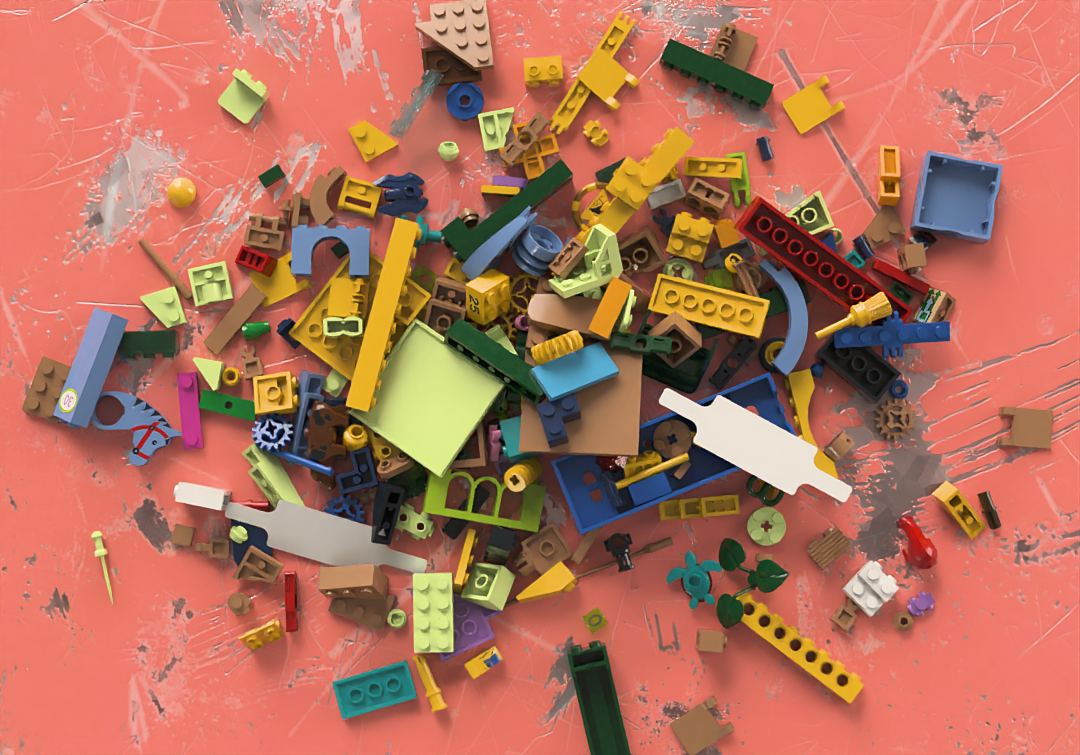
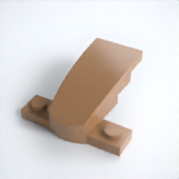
M539 276L535 295L531 299L527 311L529 329L525 345L526 350L531 351L533 346L547 341L549 331L563 335L576 330L584 339L592 337L607 342L610 340L611 333L608 339L588 330L601 300L580 296H570L564 299L550 288L548 281L550 278Z

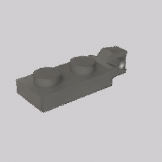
M745 238L736 244L714 250L709 254L710 259L701 263L703 269L714 266L715 270L726 267L725 259L732 253L739 255L742 259L755 256L751 241Z

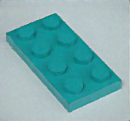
M407 660L332 682L342 720L417 698Z

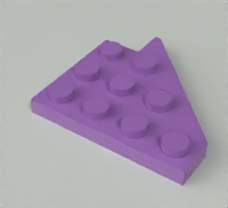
M454 593L455 650L454 652H438L442 662L495 638L488 619L502 613V611L487 609L461 598L460 594Z

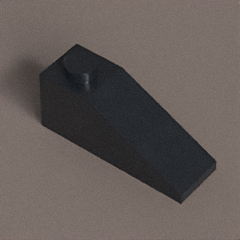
M379 480L374 498L372 543L391 544L405 492L397 483Z

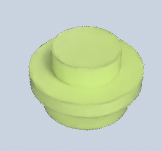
M232 526L229 536L235 542L242 543L248 539L247 531L243 527Z
M394 609L389 613L387 621L391 627L401 628L405 625L407 616L403 610Z

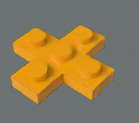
M529 121L512 125L515 137ZM555 134L539 137L532 147L513 163L514 165L523 163L529 181L538 178L545 172L542 157L559 153ZM522 135L520 138V142L523 145H527L531 141L528 135ZM506 147L499 149L500 154L504 151ZM502 160L504 168L510 167L506 161Z

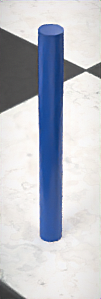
M275 449L270 453L328 476H332L334 473L332 468L279 449V453Z

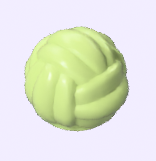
M443 142L440 144L438 152L443 160L453 161L458 156L459 149L454 142Z

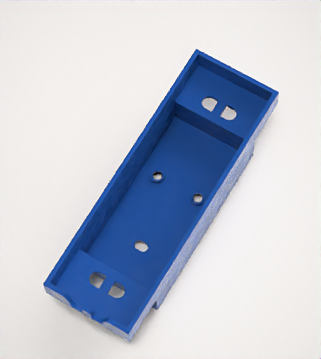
M770 372L695 402L706 407L714 402L716 396L720 395L744 409L748 406H754L759 414L757 416L796 436L792 425L788 423L784 415L783 406L779 403L777 389ZM674 411L639 425L638 454H642L646 450L657 451L653 445V435L656 428L664 421H682L689 427L690 431L697 433V426L693 421ZM675 434L668 436L670 444H673V442L677 443L678 439L675 438ZM645 440H649L651 442V445L649 447H645L643 445V442ZM692 444L687 452L690 459L688 462L691 466L680 480L675 481L670 477L678 465L663 471L671 488V493L635 506L629 488L624 487L618 490V497H621L623 505L613 508L610 503L612 500L608 498L603 486L605 483L601 481L599 474L609 470L612 475L611 480H614V482L623 480V468L619 459L624 457L568 454L551 461L581 535L742 469L701 447L699 449L696 448V445ZM659 454L662 458V463L670 460V458H666ZM587 472L593 473L596 481L585 485L583 480L584 474ZM600 488L602 499L595 502L591 499L589 492Z

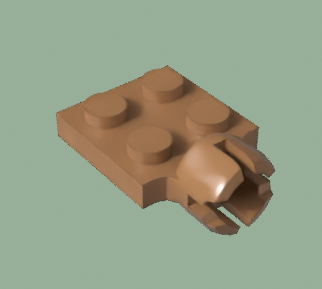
M551 522L522 541L520 544L523 550L514 556L512 561L515 567L525 561L526 565L518 569L522 576H527L535 570L543 575L558 562L564 561L574 553L555 524Z

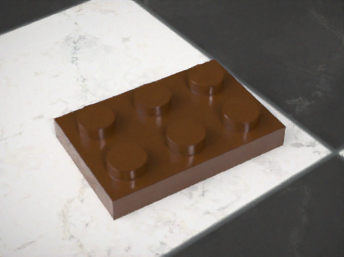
M442 47L421 48L426 87L482 81L481 70H473Z

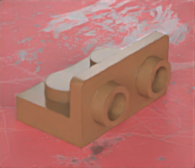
M573 237L548 267L564 279L589 249Z

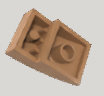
M439 276L435 280L424 324L445 338L446 331L459 318L467 321L466 284Z

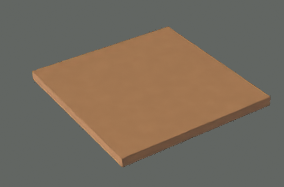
M582 341L584 344L583 348L600 341ZM600 342L618 368L619 374L574 392L580 408L581 419L564 424L568 443L549 448L537 406L522 398L519 452L638 457L643 355L630 353V350L613 349L611 351L610 342ZM643 343L635 344L637 348L643 349ZM526 350L525 362L534 367L539 366L533 360L532 352ZM546 397V399L542 403L548 402L550 400L548 399V397Z

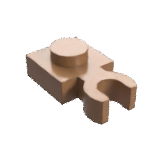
M250 345L251 352L248 354L245 353L244 348L240 349L242 356L246 359L241 361L246 381L252 380L253 377L265 375L260 357H255L256 349L253 345Z
M848 597L846 606L840 604L830 621L846 632L858 616L854 611L860 609L858 605L854 606L852 599Z

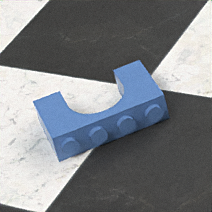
M297 225V228H292L291 274L293 277H312L313 253L316 247L326 240H338L344 243L350 252V278H370L371 232L367 227L355 226V229H347V226H336V229H331L325 225H318L316 228H309L308 225Z

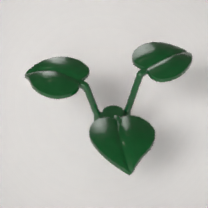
M725 538L721 543L718 555L719 563L724 570L729 572L734 571L737 567L748 572L750 575L747 580L751 586L734 594L733 597L725 593L719 598L716 612L722 626L729 629L738 624L742 619L744 607L742 602L736 599L738 596L755 590L756 587L764 593L773 592L783 584L789 575L776 562L768 559L758 564L756 572L742 567L740 564L746 559L745 550L741 544L731 538Z

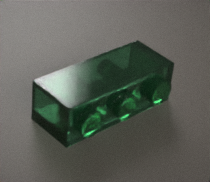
M124 331L118 346V355L124 356V359H136V356L143 355V359H154L155 355H162V358H174V355L180 354L179 331Z

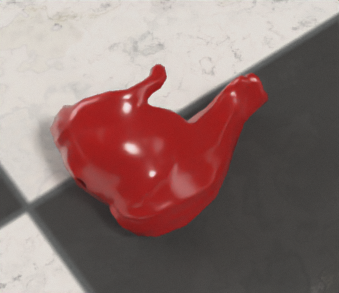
M902 517L898 524L899 528L905 531L908 539V554L905 549L902 550L906 561L918 569L931 568L937 561V549L930 538H925L921 528L913 521V517Z

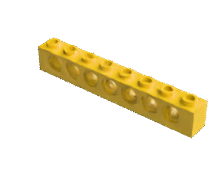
M749 592L736 598L742 602L743 607L747 604L753 606V612L749 615L744 613L740 621L848 703H852L864 686L860 682L862 678L854 672L851 674L846 672V666L838 660L834 663L829 659L831 655L822 648L819 651L813 647L815 643L808 637L804 639L798 635L800 631L791 624L789 627L784 625L782 617L776 613L771 615L767 612L768 607L760 601L758 603L752 600L753 595ZM762 616H767L769 619L766 626H760L759 619ZM777 628H783L784 635L781 638H776L774 635ZM793 640H798L800 643L796 650L790 648V643ZM813 651L815 658L813 661L808 662L806 654ZM825 663L830 664V671L828 673H822L821 667ZM840 675L846 677V682L843 685L837 684V678Z

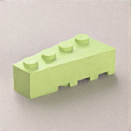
M820 190L785 214L811 235L834 226ZM756 245V248L760 256L768 254L766 251H764L762 248Z

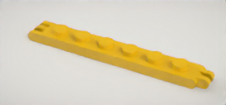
M619 11L588 62L600 48L613 58L636 20L632 19L630 24H627L630 16L626 15L622 21L620 18L624 12ZM578 79L575 80L550 120L553 124L549 130L553 132L556 126L559 127L556 132L558 136L563 130L565 132L568 130L592 92Z

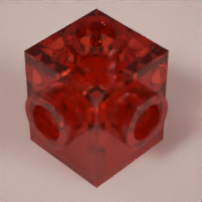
M597 456L595 464L601 466L605 471L609 470L616 473L625 468L628 457Z

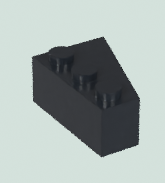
M493 525L483 561L505 567L511 548H516L519 539L516 536L517 531Z

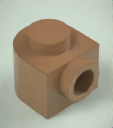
M243 592L234 593L228 599V607L236 616L240 614L244 616L252 609L250 605L253 601Z

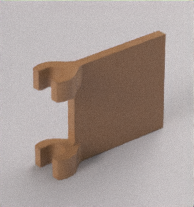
M1008 406L1000 407V415L1012 416L1010 438L998 437L997 445L1051 448L1053 411Z
M714 695L669 724L689 755H695L735 730L731 721L720 727L709 709L717 705L718 702Z

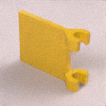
M601 48L576 77L613 112L621 105L612 98L620 87L626 82L633 89L640 82Z
M826 75L781 102L800 135L845 109L842 101L831 106L820 89L829 83Z
M292 252L277 259L278 262L271 277L256 271L249 273L254 286L267 296L262 302L264 308L312 287L309 279H304L297 283L296 278L292 276L289 265Z

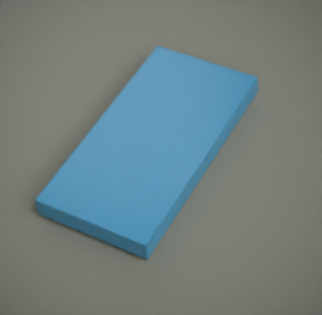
M597 342L532 368L531 373L550 402L614 377L619 374V370L601 343Z

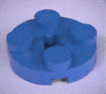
M470 82L456 83L447 93L446 104L448 111L453 117L462 121L474 119L481 113L484 106L482 91L477 85ZM462 97H464V98L469 97L470 99H469L468 102H469L470 104H469V105H461V103H462L461 98H462Z

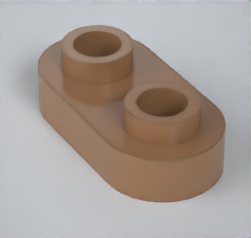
M400 452L394 457L383 460L378 465L377 471L381 478L388 479L412 468L416 461L405 452Z

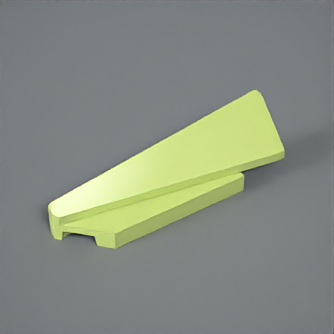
M255 443L242 452V455L253 466L248 473L275 509L279 500L305 507L277 456L268 453V449L263 452Z

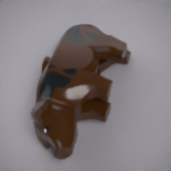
M319 401L314 402L310 413L309 428H305L304 439L308 440V460L332 468L333 461L347 460V446L336 443V427L343 426L348 428L350 407L345 405L331 406ZM310 469L312 479L324 484L328 492L336 487L335 472L332 476H328Z

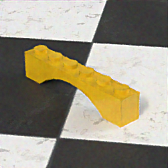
M806 369L789 373L786 379H784V386L790 392L791 397L788 398L790 408H794L796 415L793 416L795 427H799L800 435H798V438L817 447L818 450L814 457L815 466L819 470L838 479L834 462L819 449L809 428L808 406L815 388L811 370Z

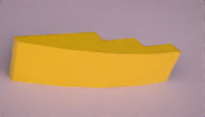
M738 494L668 500L658 503L660 521L740 514Z

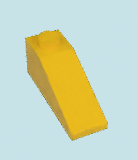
M945 481L932 493L939 504L970 539L975 538L986 528L961 492L949 482Z
M560 561L517 595L516 599L522 604L561 595L565 592L569 593L575 588L577 580L563 562Z

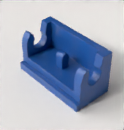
M664 472L628 485L635 506L672 492Z

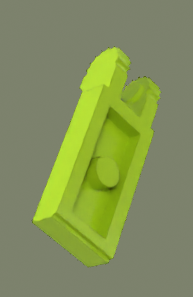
M745 152L726 154L725 158L743 160L741 179L729 178L735 207H740L738 196L740 191H744L745 203L750 205L751 187Z

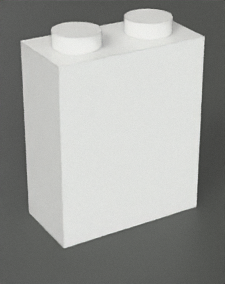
M179 482L174 488L173 496L176 497L175 501L216 510H226L231 491L189 482Z

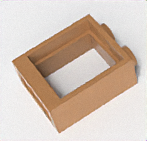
M485 418L482 419L477 427L480 458L454 460L448 469L489 465Z

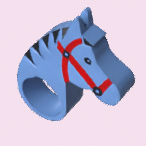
M118 391L101 392L90 418L92 423L101 429L133 430V443L135 447L129 454V460L136 466L147 465L159 448L166 445L170 446L173 437L182 436V432L172 429L168 420L151 404L132 394ZM114 396L124 406L125 413L117 423L107 426L98 419L96 410L103 398Z

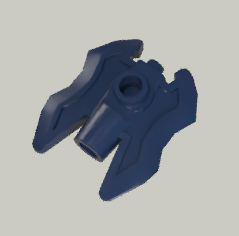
M411 172L403 176L388 174L374 181L373 186L387 188L388 190L384 191L385 201L392 202L379 207L378 212L389 216H399L405 212L418 214L428 204L427 198L420 199L421 195H423V190L418 186L424 185L425 181Z

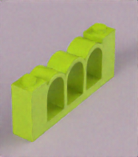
M448 469L444 476L440 478L432 471H429L422 512L538 532L546 486H541L540 481H533L521 491L522 498L518 520L498 517L502 493L507 487L505 482L500 484L495 478L490 476H480L473 479L468 473L463 471L451 473L452 469ZM458 475L464 476L469 482L465 511L445 508L450 480ZM484 480L491 481L495 487V498L491 516L471 512L475 489Z

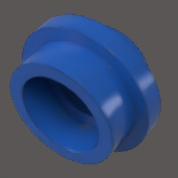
M896 380L889 388V393L894 399H903L908 394V386L904 381ZM897 386L901 388L900 393H896L895 388Z

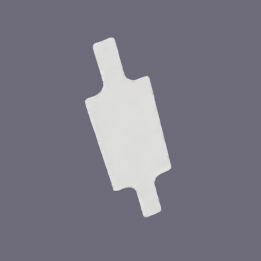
M669 388L663 391L659 403L696 424L697 433L693 439L695 444L790 495H794L800 485L810 484L841 502L847 501L852 492V487L819 470L815 466L814 457L818 450L817 447L720 395L716 396L711 405L704 407Z
M279 500L276 509L272 512H263L233 502L227 504L225 511L227 518L265 529L268 533L267 546L336 567L375 564L378 567L379 565L386 564L414 573H424L427 566V560L389 549L384 544L372 543V526L284 500Z

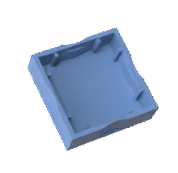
M927 151L922 158L910 229L983 244L988 242L991 238L995 215L994 205L999 192L1003 165L978 160H963L952 155Z

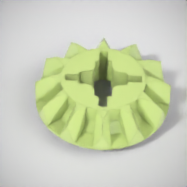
M674 258L666 263L663 268V274L673 277L675 274L673 269L678 271L684 268L681 273L682 278L691 281L693 269L688 261L682 258Z

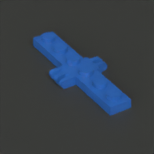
M893 311L892 319L891 315L886 316L885 320L881 321V325L864 326L863 328L859 326L844 327L834 332V347L882 345L883 358H888V350L890 358H895V350H897L898 357H903V344L950 341V322L902 324L898 311Z

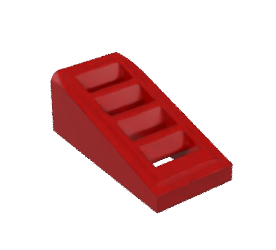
M243 245L235 260V263L268 277H271L278 262L277 259ZM249 252L246 262H244L247 253Z

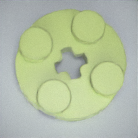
M761 507L755 510L747 520V532L757 544L764 546L778 543L785 534L786 523L783 515L774 508ZM765 521H769V525H771V529H768V532H764V528H761V524H765Z

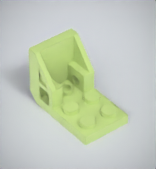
M603 225L593 226L586 240L585 246L589 250L582 258L583 268L573 269L564 279L556 275L553 279L548 280L550 288L564 299L607 284L613 276L619 278L623 266L616 234Z

